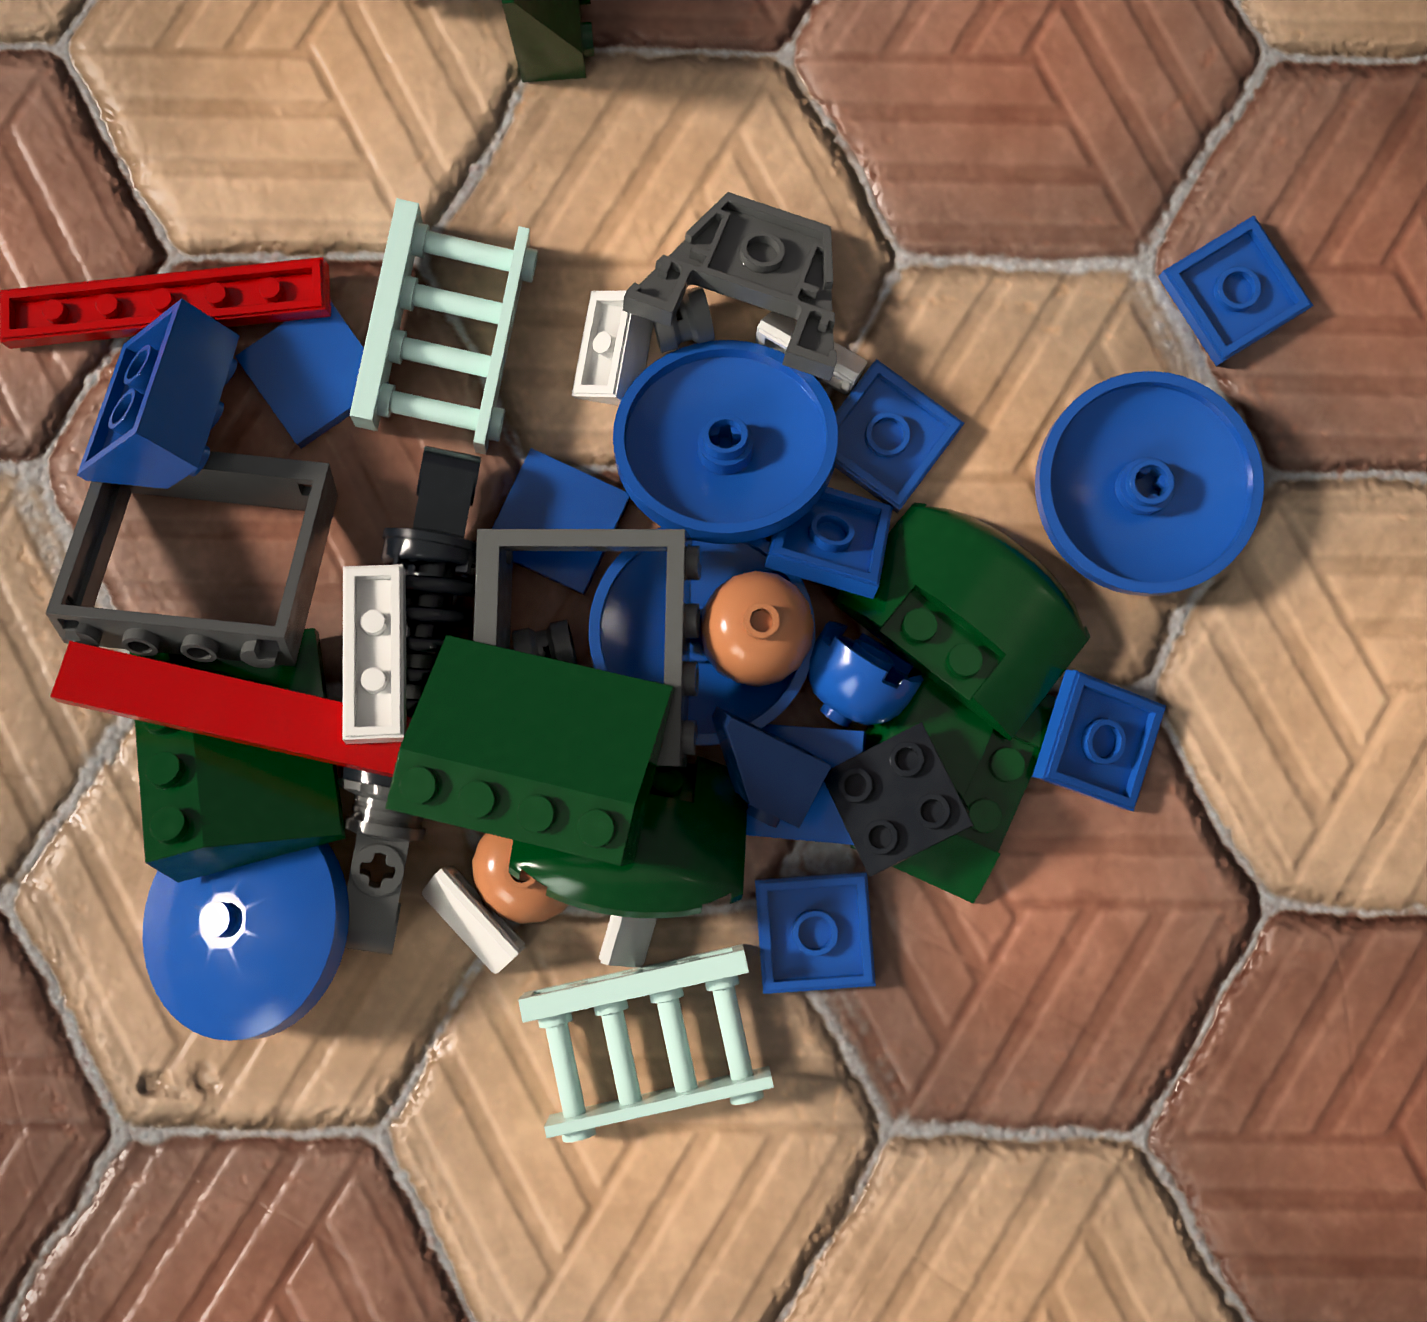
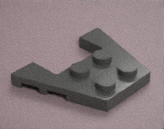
M727 192L686 232L685 240L669 256L662 255L656 261L655 270L639 285L636 282L633 283L624 295L623 311L669 327L674 320L689 285H696L771 312L797 320V323L786 349L782 365L831 381L837 363V352L834 350L833 336L835 312H832L833 260L831 226Z

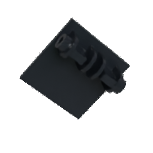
M922 722L831 768L824 779V783L869 877L974 826L968 814L970 810L961 793L957 792Z

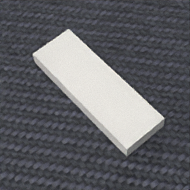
M403 564L343 566L342 740L345 744L402 742L407 731L406 571Z

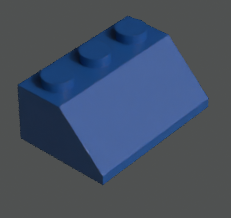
M181 298L124 343L77 476L92 482L163 489L170 488L188 475L196 476L203 469L210 455V447L206 446L210 430L216 425L224 410V403L220 401L224 386L229 382L237 367V360L233 356L240 335Z

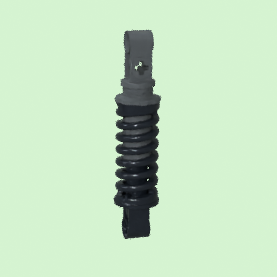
M430 446L424 447L416 492L418 501L413 528H384L382 539H384L381 556L384 565L403 564L406 571L407 717L411 718L414 715L445 637L449 635L447 634L448 625L469 627L474 624V612L469 609L453 606L452 601L453 595L475 597V580L458 577L457 573L469 576L471 568H476L477 542L464 538L469 508L473 506L481 457ZM343 767L341 777H338L339 787L353 793V800H355L352 805L353 813L351 816H346L344 827L357 834L347 886L349 926L345 948L392 955L401 908L399 898L409 842L423 841L425 839L426 828L422 827L421 824L424 818L385 809L392 777ZM375 853L386 855V865L395 867L394 873H384L381 882L370 880L371 872L362 868V862H372Z

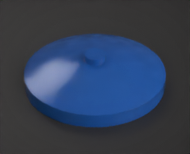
M714 340L692 344L666 354L647 367L633 381L623 396L616 413L613 427V446L618 475L623 487L635 505L652 521L665 529H685L692 540L713 544L745 543L774 535L788 528L807 514L819 501L832 478L838 448L837 419L833 405L820 382L811 374L782 365L784 353L765 345L747 341Z
M1157 371L1133 372L1112 377L1096 384L1076 398L1057 418L1045 437L1038 456L1035 473V497L1040 519L1050 541L1059 554L1077 572L1092 582L1116 592L1137 596L1173 594L1203 583L1220 573L1241 553L1252 536L1261 513L1264 495V473L1259 450L1249 428L1237 411L1220 395L1203 384L1184 376Z
M765 538L735 544H713L692 540V546H700V564L702 568L700 580H691V603H699L701 622L703 608L713 591L732 576L752 571L778 574L795 584L809 602L814 621L812 647L801 666L781 682L762 687H753L737 683L719 674L704 655L700 636L699 638H690V661H697L699 665L698 696H689L688 720L697 721L698 738H696V746L720 745L711 717L716 707L728 711L760 728H764L789 706L798 694L809 671V661L815 643V619L811 600L801 578L764 567L770 542ZM622 551L605 572L594 595L589 617V646L595 669L664 684L667 551Z
M326 843L179 883L157 871L148 893L144 911L143 952L150 981L157 996L170 1014L182 1025L197 1034L216 1040L227 1041L255 1040L269 1037L287 1029L303 1018L317 1004L331 984L340 965L346 945L349 926V900L344 874L339 861L330 845Z

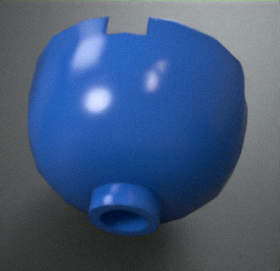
M829 621L814 643L807 674L813 693L823 702L820 711L827 718L844 727H849L852 721L863 725L882 724L898 716L911 701L924 680L922 676L908 677L913 666L874 638L862 633L859 639L854 641L843 636L848 626Z

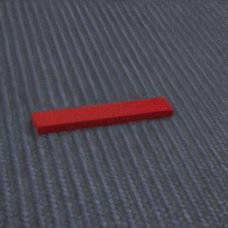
M324 257L0 290V342L9 349L133 337L181 298L226 327L331 317L329 264Z
M69 641L50 695L52 699L59 703L387 777H393L399 748L402 742L345 744L342 740L343 702L74 641ZM407 717V729L411 722V717Z

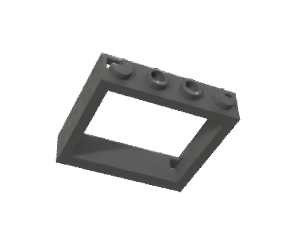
M210 451L205 466L196 476L188 475L168 489L91 481L46 610L47 617L63 642L69 644V641H74L96 647L126 649L140 656H154L157 653L177 654L199 662H213L216 659L236 660L258 668H270L274 665L295 667L338 498L330 464ZM131 493L305 511L275 626L94 608Z
M477 529L473 641L510 649L513 551H667L664 684L674 686L675 689L656 767H687V755H695L696 738H698L697 721L688 720L689 696H698L699 665L697 661H690V638H699L700 606L699 603H691V580H700L702 568L700 564V546H692V539L685 529Z

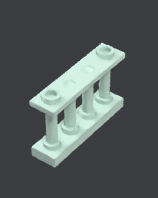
M396 198L349 415L355 427L378 432L381 416L389 418L391 413L473 430L475 431L473 440L475 453L486 455L489 440L499 442L505 409L498 408L496 405L522 281L532 283L538 257V250L529 248V228L519 226L514 250L430 231V226L423 224L419 203ZM425 253L509 272L503 303L418 284V278L411 276L415 256L424 258ZM414 306L497 324L492 355L408 338L407 331L400 330L403 311H412ZM404 359L486 377L480 409L395 391V385L387 383L392 363L401 364Z
M743 944L524 992L518 999L522 1022L538 1020L539 1028L546 1029L563 1111L549 1115L544 1126L546 1138L562 1135V1140L566 1143L581 1141L596 1135L595 1127L730 1098L732 1105L751 1103L764 1097L763 1090L774 1088L769 1066L752 1069L735 991V985L740 983L738 975L749 973ZM705 983L706 991L713 992L730 1075L697 1082L679 998L684 996L683 987ZM649 995L651 1003H657L674 1087L641 1094L623 1010L629 1008L628 999ZM594 1007L595 1016H601L618 1099L585 1107L568 1022L573 1020L571 1012Z

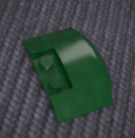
M914 502L888 533L879 588L874 599L841 590L832 603L1010 741L1091 638L1086 626L1083 628L1076 606L1064 587L1022 545L989 524L967 514L946 508L926 507L927 504Z
M914 667L908 677L921 675L924 680L911 701L898 716L886 723L868 725L865 731L867 732L866 750L922 722L957 792H960L970 810L968 814L974 826L892 867L974 904L1000 856V853H998L1034 772L1057 698L1047 694L1013 739L1009 741ZM850 845V848L856 850L854 845Z
M697 756L695 765L687 764V767H656L634 863L618 866L513 840L509 873L520 880V873L523 870L539 883L547 886L546 896L580 909L601 914L631 918H673L700 914L703 904L711 903L729 894L730 904L742 899L747 829L746 810L748 803L734 791L727 767Z

